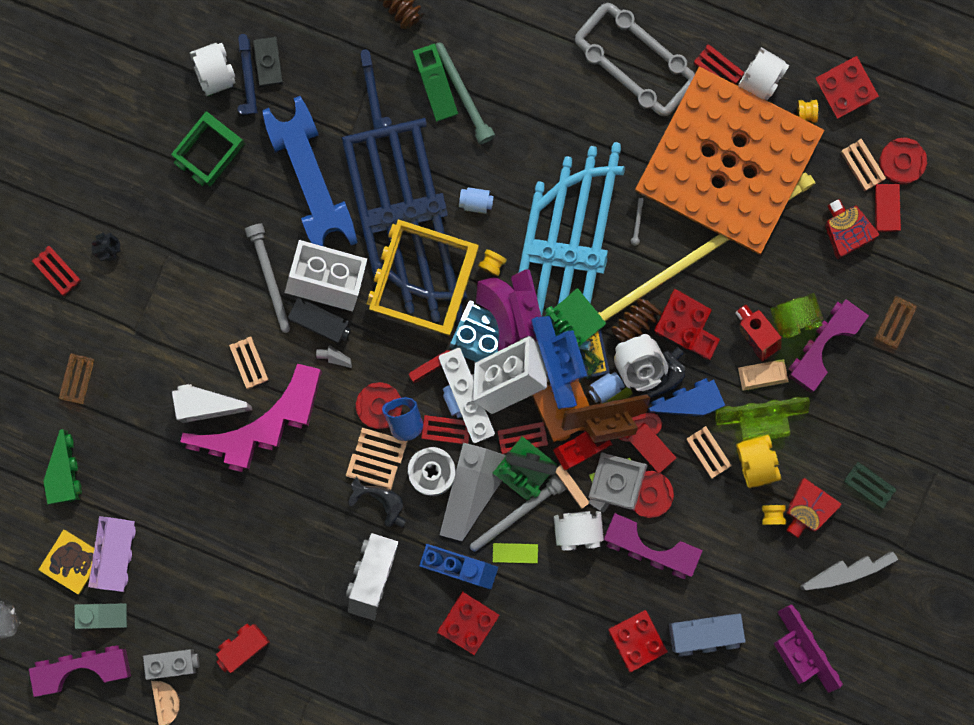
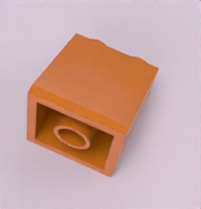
M547 375V388L531 396L554 442L557 440L563 441L576 431L586 430L584 427L564 431L561 425L565 411L590 405L579 380L570 383L577 406L558 409Z

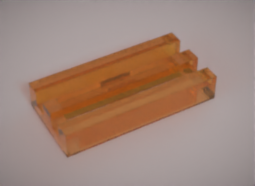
M895 296L875 339L881 340L883 343L889 344L896 349L917 306ZM900 303L902 305L892 323V326L887 336L885 337L883 336V333L895 311L897 304ZM908 307L910 308V310L901 326V329L895 341L891 340V337L905 311V308Z
M70 353L59 399L83 405L94 363L93 358ZM75 360H78L70 394L66 396ZM83 362H87L79 397L74 398Z

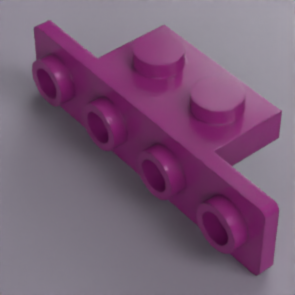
M525 269L511 277L514 292L510 293L509 297L520 339L530 336L538 342L531 320L542 316L531 272L529 269Z
M792 604L779 610L778 614L790 632L773 644L798 684L817 674L827 692H832L842 687L843 684L838 673L831 667L826 654L819 648L812 632L807 629L802 621L800 613Z

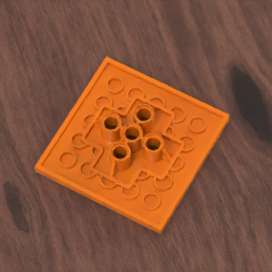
M699 67L635 191L760 255L814 152L824 129ZM736 137L742 138L745 146H735L733 139ZM702 148H711L714 155L705 157L702 154ZM724 158H731L734 161V166L732 168L725 167L722 160ZM746 168L754 170L755 177H745L743 170ZM720 178L724 182V186L722 188H715L712 184V179Z

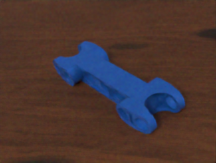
M301 96L294 98L296 113L293 119L288 122H280L275 119L269 108L262 110L266 130L275 152L287 149L312 213L301 218L311 243L325 247L324 240L327 234L332 231H339L346 236L351 246L357 244L354 225L345 201L333 205L308 139L319 134Z

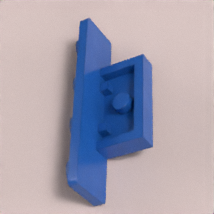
M549 316L535 317L531 321L558 409L573 408L577 404L570 383L587 376L574 331H566L556 336Z

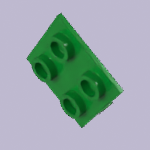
M578 288L555 308L550 306L545 310V316L551 318L555 335L558 336L566 331H574L578 347L607 324Z
M523 436L509 451L526 456L527 452L539 455L540 460L557 466L554 461ZM505 458L492 472L527 501L532 496L536 498L540 494L541 490L539 488L549 476L546 473L512 465Z

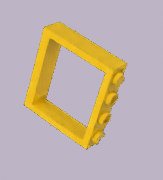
M398 220L396 225L392 224L388 235L389 238H392L389 247H384L381 260H384L382 269L378 268L375 274L374 282L377 283L375 292L370 291L367 301V304L370 305L369 310L451 336L479 245ZM403 231L467 251L443 326L379 306Z

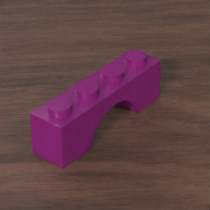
M847 299L842 304L839 302L835 304L830 311V314L833 315L828 323L824 320L816 330L819 334L815 341L811 339L802 350L805 352L801 360L796 358L789 367V370L792 372L788 377L810 393L815 391L828 373L822 362V350L825 343L835 336L853 337L869 317V315Z
M618 514L613 515L604 536V541L607 542L606 547L618 552L620 548L629 551L628 556L639 561L644 557L651 560V566L663 570L664 566L673 570L672 575L684 580L686 576L692 577L703 551L681 541L667 551L651 550L641 542L637 533V522Z
M119 645L105 648V653L96 654L95 650L81 653L82 658L73 659L72 655L59 657L58 663L50 664L49 660L35 662V667L29 669L34 697L62 691L67 676L78 668H88L95 671L104 682L131 677L126 649L119 650Z

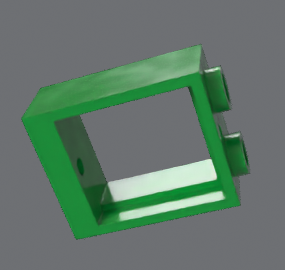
M206 111L171 155L175 159L174 164L182 171L188 169L193 173L192 178L201 186L206 183L211 187L245 143L239 136ZM207 127L211 128L232 145L208 176L183 158Z

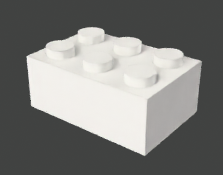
M299 240L285 293L353 311L367 259Z
M528 336L476 362L473 401L493 414L547 388V370L538 342Z

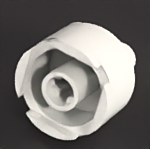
M213 43L190 52L191 60H194L196 64L194 67L196 75L206 96L233 87L235 83V74L231 64L226 65L227 60L225 56L227 55L222 43Z
M761 47L738 86L767 101L776 90L778 81L783 77L789 65L784 60Z
M647 334L622 342L615 348L614 363L628 388L633 387L636 391L649 390L657 386L661 382L660 378L665 373L666 375L668 372V363L658 344Z
M435 447L422 449L409 462L408 476L410 482L417 491L424 495L437 496L445 493L451 488L455 478V464L449 454L442 449ZM436 466V471L439 472L438 475H433L432 478H429L426 469Z
M590 511L563 514L564 519H559L558 515L554 516L556 545H561L562 550L576 549V545L585 544L586 548L600 547V542L604 541L600 511H596V516H592Z

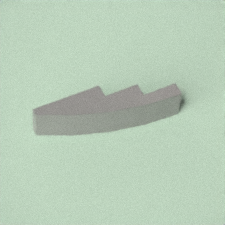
M889 552L872 563L868 556H864L849 567L843 561H839L800 587L802 590H810L851 582L879 571L897 561L898 558L894 552Z

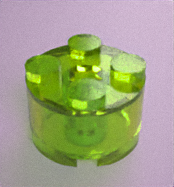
M815 293L807 294L808 296L798 297L779 304L777 307L770 308L779 335L789 338L800 334L799 329L805 327V330H811L823 325L822 320L824 318Z

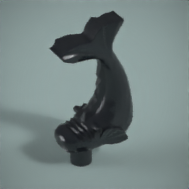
M679 347L672 353L668 350L662 353L668 363V372L655 389L638 391L641 393V396L648 395L651 399L653 396L661 395L674 389L683 381L686 373L685 367L678 359L684 352Z
M356 476L351 484L354 493L350 496L349 506L354 505L361 495L369 493L372 497L379 500L380 503H383V507H385V512L387 513L385 526L392 527L393 524H396L402 528L406 522V519L399 516L403 508L402 498L387 488L364 486Z

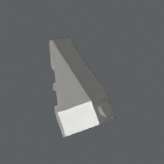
M463 443L440 531L441 536L459 541L464 540L502 482L492 472L506 455Z

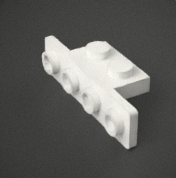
M457 348L440 355V363L472 442L477 443L494 436L495 433L486 410L473 401L474 374L471 375L461 349Z

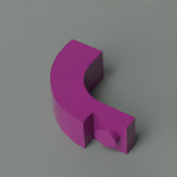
M493 277L478 281L476 303L488 309L495 317L499 328L498 351L522 339L519 337L509 294L514 292V290L506 282Z

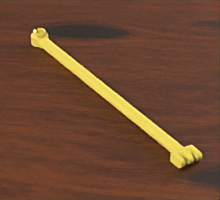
M806 172L801 175L788 201L805 192L816 183L811 175H807ZM719 234L602 312H598L604 321H607L636 302L638 298H642L730 239Z

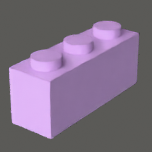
M99 516L88 587L124 592V587L128 582L127 567L132 558L130 548L131 541L134 539L136 532L135 521Z

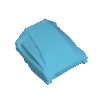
M469 300L450 347L453 350L460 348L464 357L478 362L498 352L499 328L495 317L490 311L474 305V302Z

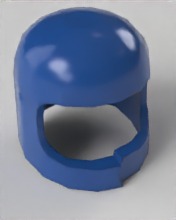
M405 397L394 399L383 405L382 412L394 438L400 441H409L421 434L423 421L416 401ZM400 405H406L410 409V412L401 416L393 417L388 415V411Z

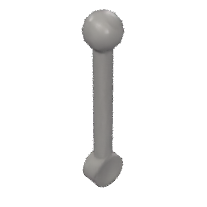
M643 198L638 199L634 236L631 238V244L634 246L640 243L638 234Z

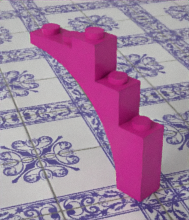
M297 364L292 380L282 397L267 413L255 422L238 430L223 434L195 435L182 433L180 442L186 444V449L199 452L200 448L209 450L208 454L222 457V454L225 453L224 463L229 464L228 469L242 472L243 468L249 469L256 442H259L258 447L272 450L273 446L279 447L286 420L289 421V426L302 428V425H309L322 371L317 368Z

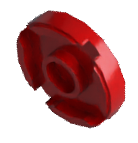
M897 138L888 143L880 156V168L884 176L891 182L900 185L910 184L918 180L924 173L927 165L925 151L918 142L909 138Z
M381 382L372 383L366 386L357 397V415L370 428L378 430L388 428L389 425L382 412V407L386 402L401 397L397 390L389 384ZM403 405L388 411V415L393 417L401 416Z
M646 471L634 512L646 518L658 517L664 514L671 506L674 498L673 487L669 479L661 473Z

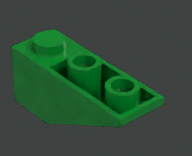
M432 44L414 50V59L436 122L458 115L436 45Z
M64 429L59 431L43 481L47 504L49 505L80 500L79 494H82L81 483L79 480H76L75 471H78L77 460L75 457H72L71 448H74L73 437Z

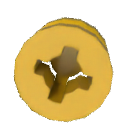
M798 100L797 116L811 123H817V100H811L810 102Z
M486 249L484 253L485 258L479 263L478 267L498 277L500 267L506 263L507 259Z
M762 506V511L764 512L762 525H786V519L783 517L786 506Z

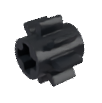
M103 232L96 235V240L91 242L94 256L99 258L101 262L104 260L109 262L116 259V253L121 252L119 239L112 235L111 232L108 234Z

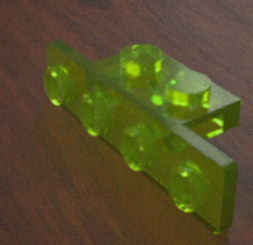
M794 397L790 400H771L760 404L748 403L738 407L726 406L715 410L716 425L739 423L743 441L768 434L770 439L790 436V428L787 416L809 413L810 401L809 397Z

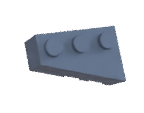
M741 614L669 624L672 650L674 653H679V656L692 655L693 650L702 649L703 653L717 651L716 647L724 645L726 649L740 648V643L745 642Z

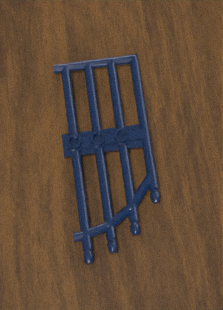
M425 118L341 137L374 278L377 269H382L383 263L379 261L373 233L387 230L389 235L392 224L396 225L398 220L419 226L420 222L432 220L434 230L445 234L441 217L448 216L443 193H435L420 129L427 127ZM412 131L427 197L414 200L398 133ZM389 136L404 199V202L390 205L375 139ZM364 141L367 143L381 203L380 208L371 210L367 209L353 144ZM412 234L424 289L408 283L400 244L394 258L397 274L390 270L388 280L401 289L407 315L414 313V304L412 303L411 296L413 294L427 300L433 323L440 322L437 301H451L457 284L448 245L437 242L449 292H435L422 237ZM466 291L464 292L462 300H467ZM462 304L456 317L457 324H459L463 316Z

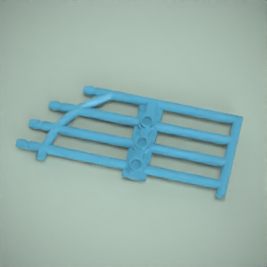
M613 143L608 166L594 168L597 147L590 146L584 170L570 176L572 158L565 156L559 182L544 196L542 195L545 188L544 182L538 181L535 186L519 272L529 269L530 262L543 264L537 291L541 316L543 314L552 266L565 268L558 304L569 296L574 269L587 271L583 295L591 304L596 273L604 274L607 264L608 250L601 248L615 176L624 175L625 171L624 166H618L619 153L621 151L620 143ZM606 176L592 248L579 246L592 177ZM582 181L570 244L557 243L567 188ZM556 198L548 240L535 239L539 213ZM586 341L579 349L589 350L591 342Z

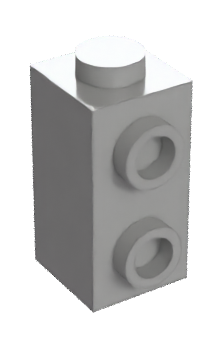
M194 649L143 656L146 680L196 673V668H199L198 654H194Z

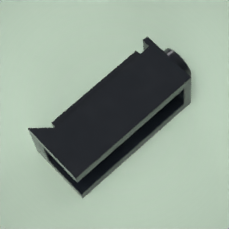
M299 296L288 316L290 321L339 345L342 340L346 342L352 330L349 328V321L344 323V319L307 301L304 304L302 297Z

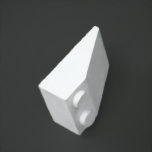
M192 384L178 386V391H172L176 418L182 423L252 411V406L247 402L192 387Z

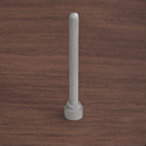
M263 224L249 226L245 228L247 238L254 242L282 332L287 333L290 331V325L264 246L263 234L265 230Z
M556 474L548 479L547 487L541 490L536 498L532 497L476 539L471 543L470 549L474 552L478 551L550 495L561 494L567 488Z

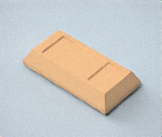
M784 359L738 368L742 391L789 382Z

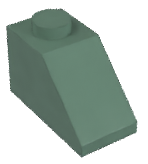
M127 604L75 605V629L127 627Z

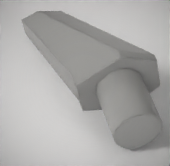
M329 345L328 350L317 349V359H328V363L352 368L351 359Z

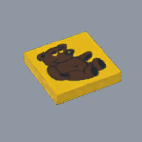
M63 530L40 566L39 571L80 595L90 579L94 547L67 530Z

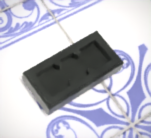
M277 38L253 40L260 87L283 84Z
M508 451L505 458L512 465L549 475H555L557 466L553 463L540 460L539 455L529 452L524 456Z

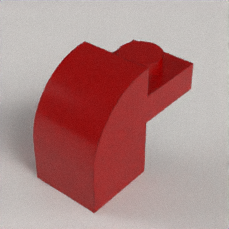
M586 431L553 451L565 471L612 445L610 440L594 443Z

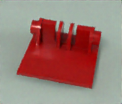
M857 56L815 78L837 119L862 105H868L872 100L879 97Z
M674 289L657 326H655V334L666 337L688 349L697 329H703L712 309Z
M462 592L437 632L475 655L500 615Z
M646 610L608 629L609 635L612 637L616 649H618L619 655L622 656L626 664L625 667L628 668L629 672L667 653Z

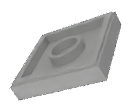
M601 453L588 498L635 511L647 465Z

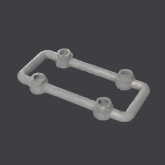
M611 3L601 5L575 35L577 46L585 52L586 60L590 64L601 65L638 97V103L642 108H651L660 116L670 115L679 106L695 75L687 67V60L684 56L671 54L634 22V15L630 11L619 10ZM607 12L616 18L615 22L619 29H629L667 61L671 73L676 75L682 74L688 79L686 84L665 107L657 102V96L653 90H643L606 59L601 46L597 44L590 45L584 40Z

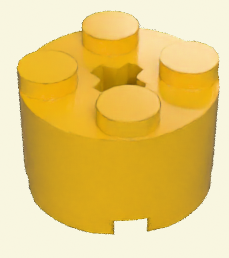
M769 434L736 444L748 488L781 480L778 467H774L778 465V459L775 451L770 450L772 443Z

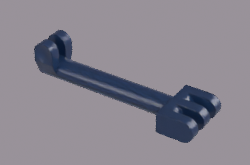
M241 34L238 40L242 57L247 104L239 105L238 112L245 116L257 114L250 40L246 34Z
M363 50L361 52V59L374 129L391 126L392 121L389 117L381 118L371 55L368 50Z

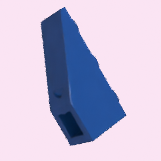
M707 378L694 383L695 388L689 391L686 388H682L672 393L674 397L665 401L664 397L651 402L652 407L648 409V412L702 417L723 408L725 403L715 381L708 382Z
M426 544L419 565L420 567L488 589H492L498 570L497 566Z

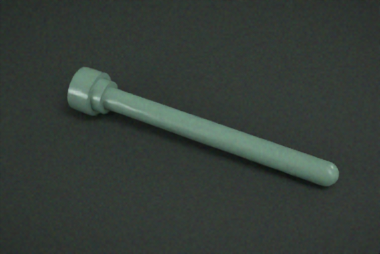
M437 43L436 48L439 57L476 127L475 137L478 143L484 144L492 140L496 136L494 131L487 124H484L444 45Z

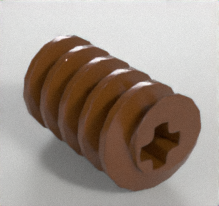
M379 0L384 1L383 6L385 8H390L389 14L395 15L394 20L401 22L400 27L403 30L415 25L425 15V13L418 14L421 9L420 5L412 6L416 0Z
M638 298L636 300L638 307L631 305L630 310L632 314L625 312V320L619 319L617 321L620 328L612 326L611 330L621 343L635 338V335H644L641 329L650 330L647 322L656 323L653 315L661 316L662 313L649 301Z

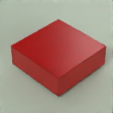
M698 328L688 350L710 360L720 339Z

